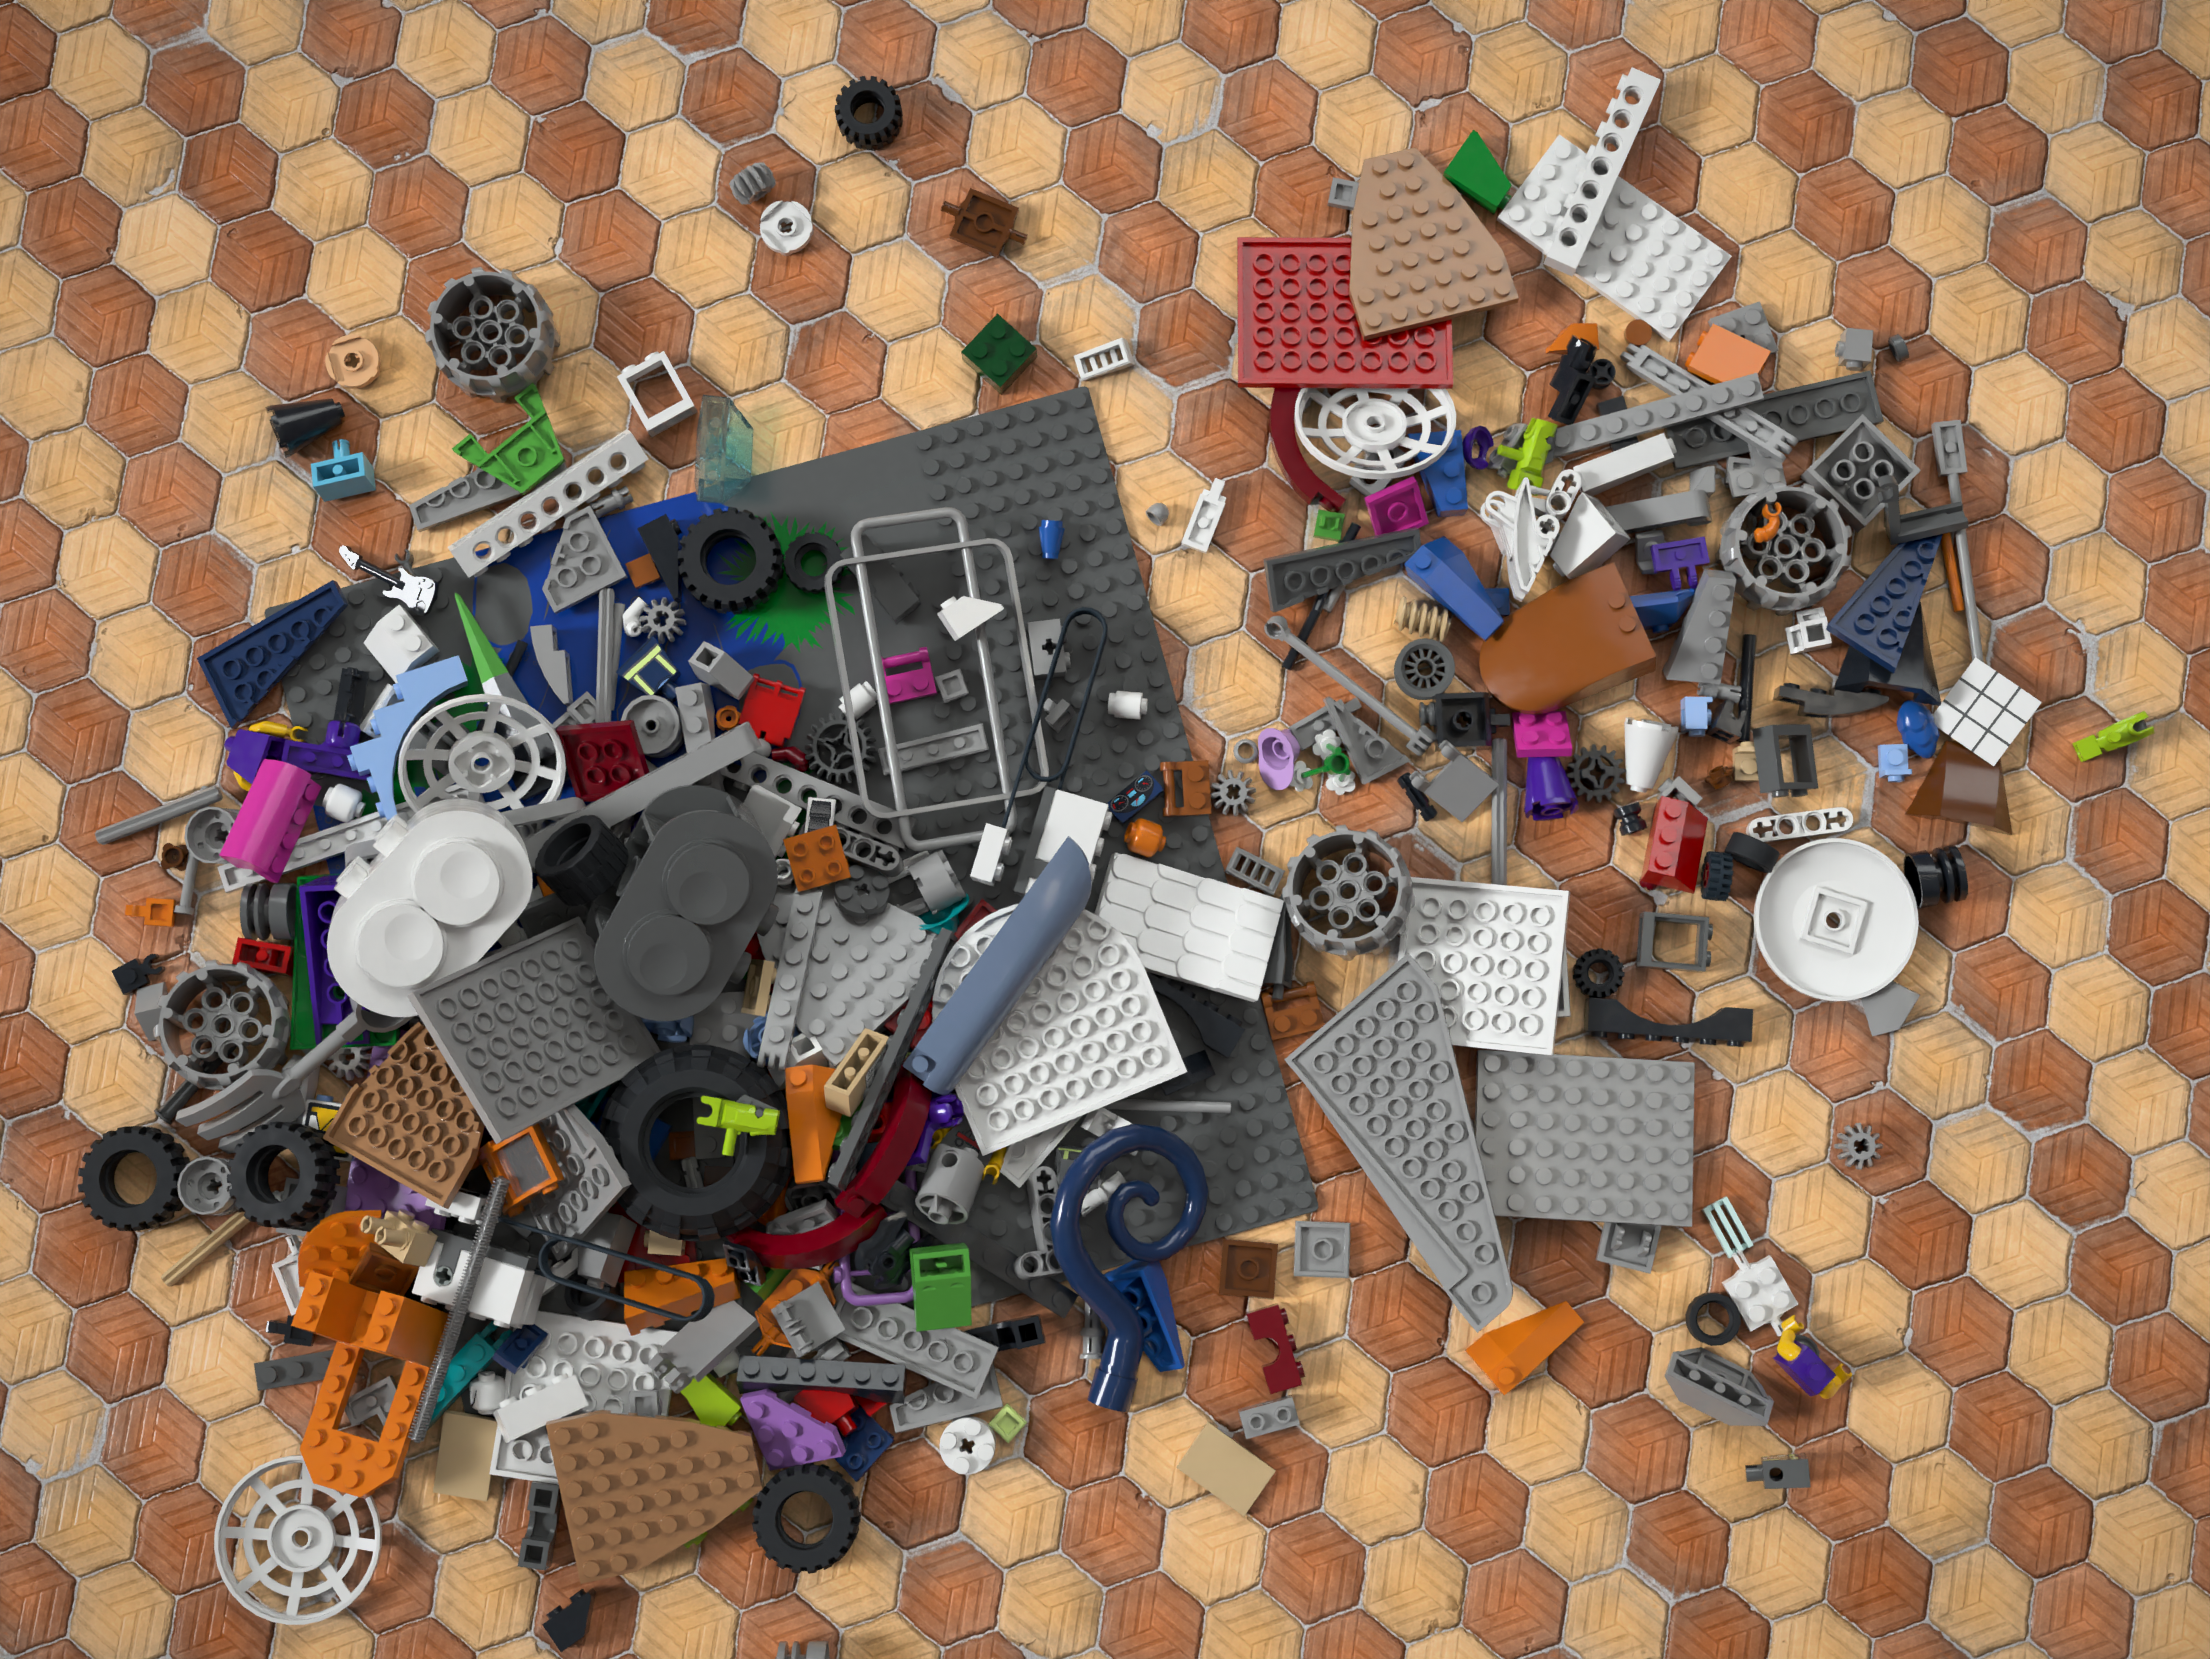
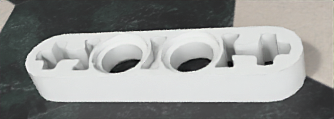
M1837 807L1761 817L1752 820L1748 824L1746 834L1763 842L1840 833L1852 826L1853 816L1848 809ZM1838 813H1840L1841 817L1846 818V822L1842 823V827L1839 826V823H1830L1827 825L1829 829L1826 830V819H1833L1837 817ZM1809 816H1815L1819 819L1820 827L1818 830L1811 831L1807 828L1806 820ZM1784 819L1791 821L1793 824V831L1790 834H1784L1779 829V824ZM1770 821H1774L1773 831L1763 833L1762 838H1759L1758 833L1753 832V829L1757 827V823H1760V826L1765 828L1772 826Z

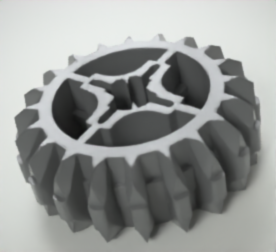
M843 712L839 713V720L835 719L833 713H829L830 722L826 723L823 717L819 718L823 726L819 729L813 724L811 728L816 732V735H806V738L813 741V744L804 745L805 750L812 751V753L805 755V759L809 761L815 760L809 766L811 770H816L820 767L816 774L817 777L821 778L825 773H828L826 776L827 783H831L834 776H836V783L842 785L843 777L846 776L847 782L851 784L853 783L851 775L854 773L856 775L855 764L846 769H838V766L841 765L844 759L853 758L848 723ZM861 718L856 723V730L862 739L863 748L860 754L863 769L869 772L871 769L865 763L866 761L875 763L876 759L870 756L869 753H876L878 749L875 746H869V744L876 741V737H866L871 733L872 729L870 726L861 729L865 723ZM844 727L838 737L834 739L823 738L829 731ZM844 742L845 747L849 751L842 752L839 755L833 746ZM820 745L829 749L832 753L829 767L820 758Z

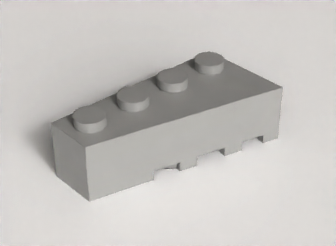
M1704 569L1691 600L1692 603L1689 611L1683 619L1679 635L1674 641L1669 659L1662 670L1667 680L1721 684L1736 586V578L1731 571Z

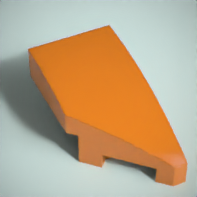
M1597 323L1570 324L1545 349L1546 353L1567 354L1566 346L1572 335L1577 336L1579 339L1583 338L1597 346L1596 351L1599 350Z

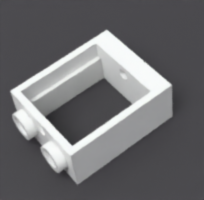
M664 351L661 353H651L644 359V362L637 366L630 365L621 371L622 374L617 376L651 437L698 412ZM664 364L683 400L648 419L629 383Z

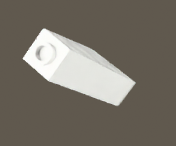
M1662 433L1573 467V470L1581 477L1580 492L1594 496L1674 462L1673 454L1677 453L1672 438L1666 439L1665 434Z

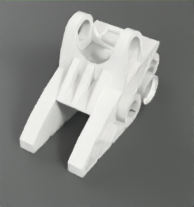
M1574 470L1562 471L1550 490L1531 486L1529 479L1525 477L1516 490L1515 496L1502 491H1494L1487 496L1485 503L1480 509L1481 519L1501 536L1506 552L1509 583L1514 599L1522 602L1525 595L1528 594L1559 532V523L1570 509L1581 486V477ZM1567 479L1571 481L1570 487L1565 492L1562 491V489L1565 484L1564 482ZM1531 494L1547 496L1546 500L1534 498ZM1501 497L1504 500V502L1494 499L1491 500V498ZM1490 505L1498 507L1500 511H1495ZM1551 505L1556 506L1560 511L1553 509ZM1485 509L1494 519H1490L1486 516Z

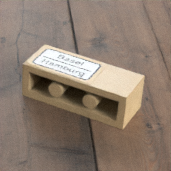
M867 1028L863 1030L824 1085L826 1108L849 1117L852 1116L863 1100L865 1089L869 1085L871 1086L875 1078V1067L880 1060H883L887 1051L886 1043L889 1038L888 1036Z

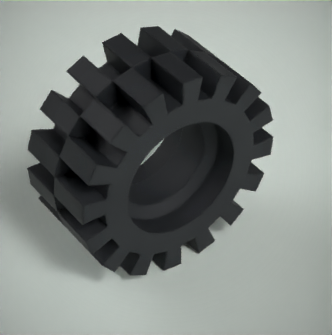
M1598 948L1587 951L1576 960L1577 963L1573 967V980L1575 979L1576 987L1580 988L1581 993L1584 995L1587 994L1591 998L1610 996L1623 983L1622 978L1625 976V972L1622 970L1624 967L1623 963H1620L1618 960L1620 958L1617 955H1613L1610 950L1606 951ZM1594 963H1601L1608 969L1609 976L1603 984H1596L1589 978L1588 971Z

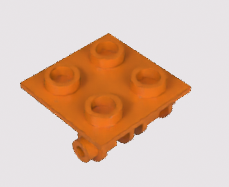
M836 824L783 839L798 892L851 877L849 863L845 857Z

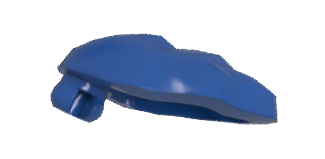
M1912 700L1905 701L1897 715V728L1901 733L1902 741L1904 744H1907L1908 749L1913 750L1917 755L1922 758H1930L1935 753L1936 742L1940 736L1933 715L1922 703L1913 702Z

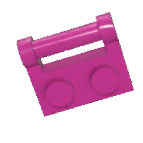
M927 646L911 653L888 658L882 657L889 704L937 694ZM922 661L923 669L890 676L886 675L885 669Z

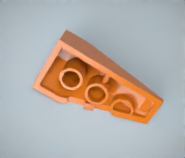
M813 1064L785 1068L786 1099L796 1184L824 1181L833 1153L832 1146L836 1133L839 1132L842 1116L841 1113L826 1108L824 1085L836 1070L834 1068Z
M1564 1301L1484 1333L1465 1351L1497 1390L1505 1396L1576 1331L1584 1321L1569 1303Z

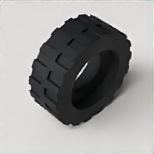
M818 532L804 533L805 535L796 537V540L788 545V550L785 551V572L791 583L796 588L803 590V592L808 594L809 592L813 594L825 593L824 581L826 573L832 565L842 560L840 556L842 552L837 543L830 539L829 536L821 535ZM812 550L822 552L827 558V568L818 576L807 575L801 567L802 557ZM844 567L834 571L832 575V588L837 585L838 580H841Z

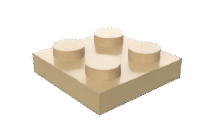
M751 959L741 1013L765 1017L772 997L769 995L770 986L774 984L777 970L774 968L775 962Z

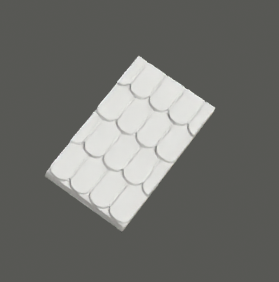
M1115 852L1111 854L1094 914L1109 922L1128 940L1147 972L1255 1002L1258 1001L1261 991L1260 988L1262 987L1284 900Z

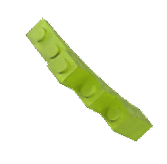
M710 1373L699 1382L693 1378L691 1383L680 1391L687 1398L702 1424L717 1427V1425L727 1427L726 1424L729 1423L732 1426L742 1415V1412L739 1410L742 1407L741 1401ZM750 1498L738 1509L743 1512L754 1499ZM704 1532L690 1540L684 1546L687 1549L693 1543L697 1546L706 1537L708 1532Z

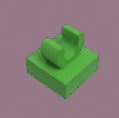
M1319 509L1313 537L1338 542L1341 538L1345 514Z

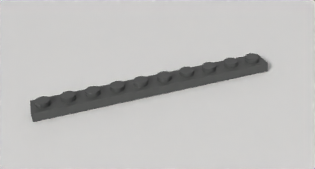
M942 928L940 933L936 934L931 943L932 951L929 958L925 959L920 967V978L917 984H914L910 989L908 995L909 1002L906 1009L900 1012L897 1019L898 1027L894 1035H891L887 1040V1051L884 1058L877 1063L874 1070L875 1078L871 1086L869 1085L864 1091L862 1107L852 1118V1129L849 1136H846L840 1145V1156L837 1162H834L829 1169L828 1183L845 1192L934 994L940 969L958 940L950 930Z

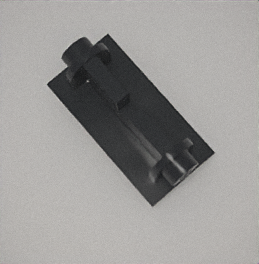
M352 667L342 668L334 720L361 725L369 672L359 671L357 668Z

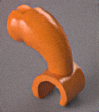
M1776 502L1774 505L1775 514L1769 512L1767 504L1763 507L1762 514L1766 519H1769V522L1763 528H1757L1754 531L1756 542H1768L1776 536L1780 525V503Z

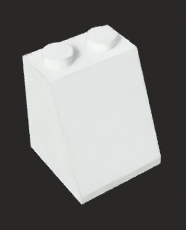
M1582 492L1578 496L1550 554L1551 558L1555 561L1553 567L1562 577L1566 575L1569 579L1576 578L1597 569L1631 538L1599 499Z

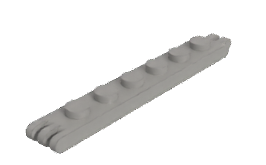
M1630 343L1626 347L1629 353L1624 351L1620 355V358L1627 363L1626 368L1670 396L1711 386L1645 345H1641L1638 348ZM1745 406L1706 417L1780 463H1783L1786 459L1783 453L1789 455L1792 451L1788 444L1796 446L1798 443L1796 437Z
M797 886L795 888L757 1067H764L766 1057L769 1058L768 1069H775L777 1059H780V1071H785L787 1067L824 890L819 889L820 886L798 892Z

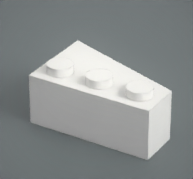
M567 1373L551 1379L553 1383L551 1386L542 1389L540 1384L526 1390L527 1396L518 1401L513 1396L500 1402L501 1408L493 1412V1415L505 1443L545 1426L547 1421L560 1419L588 1406L576 1375L568 1377Z

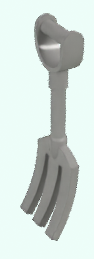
M350 997L353 1012L336 1026L335 1031L293 1067L285 1069L282 1073L269 1069H250L219 1093L196 1105L179 1110L175 1120L187 1127L206 1121L235 1107L211 1121L200 1124L197 1132L204 1139L211 1140L234 1132L254 1122L236 1133L220 1138L218 1148L227 1154L234 1153L233 1150L236 1145L244 1143L243 1136L248 1132H255L257 1126L262 1124L269 1125L270 1122L276 1121L292 1122L305 1112L304 1099L299 1089L302 1081L348 1041L351 1043L366 1029L372 1032L395 1030L414 1016L391 1017L376 1012H368L363 1010V1006Z

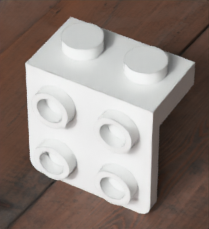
M753 785L743 804L750 810L773 851L775 859L777 856L782 858L786 852L783 839L788 838V836H794L800 825L796 820L802 808L759 785Z

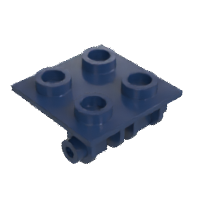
M860 1404L859 1408L850 1415L858 1428L846 1437H843L837 1428L846 1452L842 1457L834 1458L856 1482L865 1475L895 1441L894 1436L887 1430L885 1431L871 1416H868Z

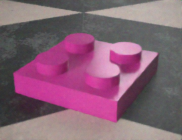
M1414 477L1364 497L1375 536L1414 527L1420 528L1429 524L1419 486Z
M1551 711L1534 715L1512 712L1511 722L1517 758L1572 755V743L1566 711Z

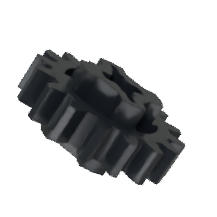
M1592 744L1589 752L1585 747H1582L1580 749L1581 756L1578 754L1572 755L1575 763L1567 764V768L1572 770V773L1567 774V777L1573 780L1571 784L1572 789H1578L1576 793L1577 798L1584 794L1586 795L1585 802L1588 803L1594 797L1597 804L1601 802L1602 796L1608 801L1612 798L1610 792L1615 794L1620 792L1616 785L1625 783V780L1620 778V775L1624 774L1626 769L1619 768L1618 766L1623 761L1622 758L1617 760L1613 758L1616 753L1615 750L1608 754L1606 753V745L1597 750L1596 745ZM1588 758V766L1585 769L1579 770L1581 762ZM1601 758L1605 759L1610 764V766L1605 765L1601 761ZM1594 768H1596V772H1601L1602 774L1597 780L1594 775H1590ZM1613 778L1610 786L1603 790L1604 781ZM1580 781L1587 783L1590 786V790L1584 787Z

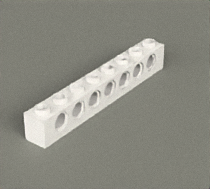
M1633 67L1628 76L1622 75L1616 88L1621 92L1618 99L1612 97L1606 110V113L1610 114L1607 123L1601 121L1595 135L1600 139L1596 146L1591 144L1585 160L1589 161L1586 170L1582 168L1579 170L1574 183L1578 184V188L1575 193L1570 192L1565 201L1564 207L1568 208L1565 217L1559 215L1553 230L1557 234L1554 241L1548 239L1542 253L1547 255L1543 264L1573 277L1659 86L1660 79ZM1625 97H1634L1637 100V104H1629ZM1622 120L1626 123L1627 127L1620 128L1615 124V121ZM1604 144H1613L1616 147V151L1610 152L1606 150ZM1602 167L1606 174L1598 175L1593 168ZM1583 191H1592L1595 194V198H1586ZM1581 214L1585 221L1582 223L1576 222L1572 215ZM1569 237L1573 240L1574 245L1566 246L1561 239Z
M626 429L448 546V549L468 578L472 575L478 577L488 570L487 566L495 560L501 562L509 557L511 554L510 550L516 546L524 547L533 540L532 536L539 531L544 533L556 525L554 521L564 516L566 518L577 512V506L583 502L590 503L601 495L599 492L607 486L609 488L617 486L623 481L621 477L629 472L633 474L641 470L645 466L644 462L648 460V457L633 434ZM617 454L622 455V465L616 468L612 467V457ZM594 469H599L601 471L600 479L596 482H590L588 479L589 473ZM571 484H577L579 487L577 495L573 497L566 496V488ZM548 499H555V509L550 512L544 511V502ZM532 514L534 516V521L530 526L521 525L523 515ZM502 529L511 530L512 534L509 540H498V534ZM479 544L489 545V551L486 555H476L475 549Z

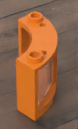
M539 1123L498 1144L494 1140L489 1141L478 1151L477 1159L480 1165H483L491 1184H496L493 1181H497L494 1177L497 1178L499 1177L498 1175L510 1180L502 1209L503 1214H508L510 1218L524 1212L523 1206L531 1203L530 1200L541 1192L546 1195L559 1188L558 1183L565 1180Z

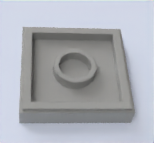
M1295 1221L1294 1276L1349 1278L1350 1223Z

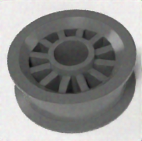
M1427 638L1417 639L1408 643L1399 653L1394 665V677L1398 687L1407 696L1417 700H1430L1435 694H1442L1451 684L1455 674L1454 659L1448 648L1436 640ZM1417 651H1418L1419 659H1418L1417 656L1414 654V653L1417 652ZM1423 651H1428L1426 657H1424ZM1432 653L1437 655L1433 659L1430 658ZM1408 657H1410V659H1411L1413 662H1409V661H1406V660L1408 659ZM1439 659L1442 661L1440 664H1435ZM1421 663L1428 664L1431 668V674L1427 676L1421 675L1418 672L1417 666ZM1405 666L1412 669L1405 671ZM1444 668V673L1437 671V669ZM1413 674L1414 676L1408 680L1407 676ZM1435 676L1442 678V680L1439 682ZM1416 679L1419 680L1417 686L1412 684ZM1429 680L1435 685L1434 687H1431ZM1422 682H1425L1426 688H1421Z

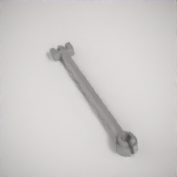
M1273 616L1267 621L1264 626L1267 636L1272 639H1279L1280 641L1284 640L1410 738L1406 747L1413 753L1422 756L1431 743L1436 740L1435 733L1425 725H1422L1418 731L1291 633L1287 620L1283 616Z

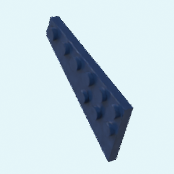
M1943 534L1899 543L1827 624L1826 630L1890 672L1895 673Z
M332 580L197 658L231 729L238 728L349 605L337 581Z

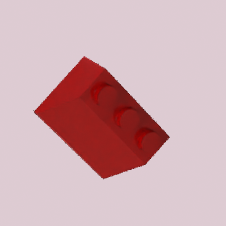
M1661 796L1654 807L1640 881L1694 894L1708 817L1689 802Z

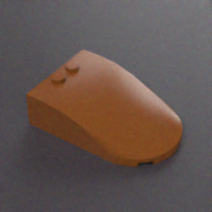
M1614 562L1573 578L1547 591L1503 618L1504 624L1486 642L1483 641L1479 657L1481 678L1490 695L1504 707L1507 706L1520 711V713L1533 715L1557 710L1656 671L1655 652Z

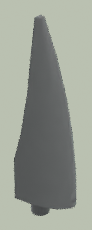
M1285 901L1280 912L1277 930L1262 986L1273 987L1272 999L1283 1000L1284 988L1291 989L1294 958L1291 940V918Z

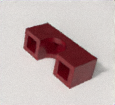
M1276 1303L1246 1312L1254 1341L1262 1338H1271L1277 1342L1279 1347L1277 1358L1271 1363L1262 1365L1269 1393L1274 1394L1302 1385L1301 1378L1305 1377L1301 1361L1295 1362L1293 1351H1296L1297 1347L1293 1334L1287 1335L1285 1325L1289 1324L1285 1308L1280 1309Z

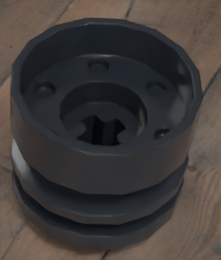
M1955 845L1945 846L1943 849L1941 847L1933 849L1932 856L1926 850L1905 854L1904 876L1914 893L1917 909L1936 906L1940 898L1945 904L1953 902V899L1956 902L1966 900L1968 895L1967 873L1961 853Z

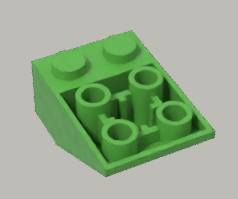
M956 1243L909 1249L916 1331L972 1325L971 1271L969 1248L966 1244Z

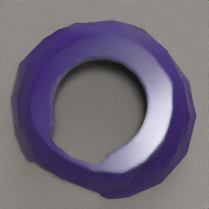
M1477 426L1470 429L1463 439V457L1472 468L1483 470L1489 465L1486 461L1488 449L1494 445V442L1486 427ZM1474 439L1480 446L1478 458H1472Z

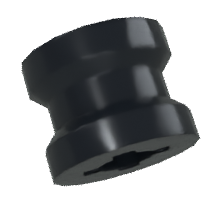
M1607 359L1594 361L1587 371L1597 378L1592 388L1597 390L1607 388L1616 374L1615 366Z

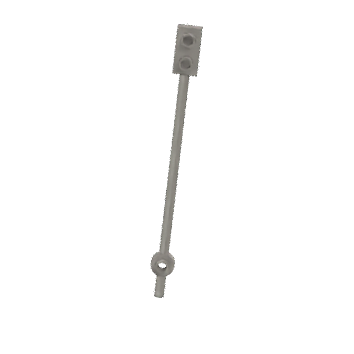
M1961 420L1934 422L1931 427L1938 477L1948 476L1951 503L1960 501L1962 503L1959 475L1966 474L1968 471ZM1966 529L1955 531L1972 661L1976 657L1984 663Z

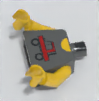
M965 1112L962 1116L963 1121L958 1126L938 1129L934 1132L932 1138L935 1140V1144L931 1147L932 1149H935L940 1142L962 1150L963 1148L974 1149L978 1152L977 1158L984 1165L982 1180H984L985 1175L990 1174L994 1177L992 1184L997 1183L1004 1163L1007 1146L982 1156Z

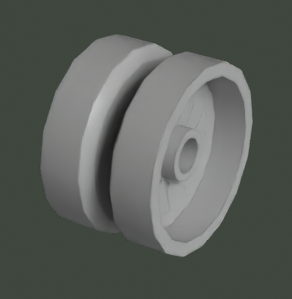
M656 695L641 696L633 700L624 710L621 721L634 720L645 756L652 758L668 757L677 752L684 743L685 739L679 708L667 699ZM656 722V728L654 730H651V728H654V723Z

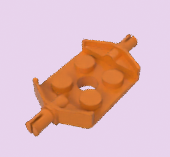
M837 1261L830 1269L829 1267L833 1262L826 1263L818 1271L809 1268L791 1270L758 1310L754 1312L760 1325L762 1338L751 1349L753 1353H756L763 1346L756 1354L761 1356L773 1344L792 1348L771 1311L779 1303L787 1301L819 1281L832 1306L836 1304L837 1300L829 1279L830 1275L834 1272V1267L839 1266Z

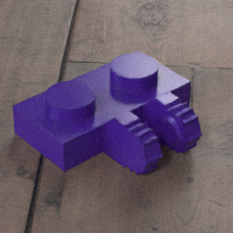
M1705 536L1650 546L1654 572L1670 571V581L1674 591L1681 589L1679 569L1686 568L1689 587L1697 588L1698 581L1695 567L1710 563Z

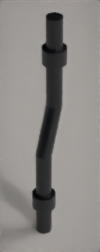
M1352 522L1343 540H1339L1338 543L1355 540L1361 526ZM1328 592L1316 595L1312 609L1297 636L1307 645L1306 641L1322 613ZM1290 646L1291 649L1282 664V667L1289 671L1292 670L1300 655L1292 646Z

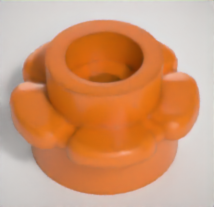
M731 705L720 708L716 713L718 728L723 731H729L737 727L741 713L737 711L736 707ZM730 716L731 721H727L726 718Z

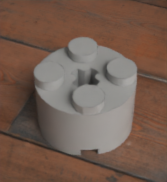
M942 850L936 851L908 866L933 915L966 897Z

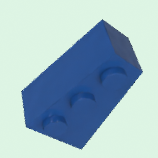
M1455 430L1452 442L1446 452L1436 462L1419 471L1437 517L1464 516L1468 510L1461 430ZM1447 431L1430 432L1427 443L1442 446ZM1422 433L1407 434V438L1419 441ZM1419 452L1413 457L1415 464L1425 460L1432 454Z

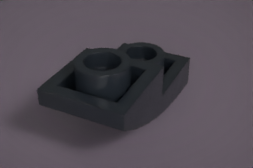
M725 1241L723 1247L727 1265L736 1268L738 1280L762 1286L767 1278L763 1265L756 1253L749 1247Z

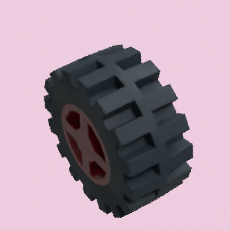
M1714 851L1706 853L1700 882L1701 897L1703 899L1726 901L1728 899L1733 876V857L1731 853Z

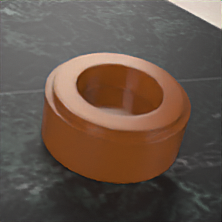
M1641 319L1631 321L1624 331L1626 342L1638 348L1641 345H1646L1652 336L1651 326Z

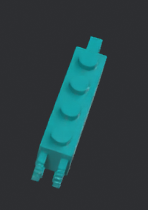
M493 1320L483 1331L476 1333L449 1363L446 1376H444L445 1379L427 1429L432 1427L444 1412L469 1388L470 1382L477 1378L480 1372H484L494 1361L492 1359L494 1353L513 1333L510 1329L502 1333L499 1339L494 1342L489 1335L499 1326L493 1324Z

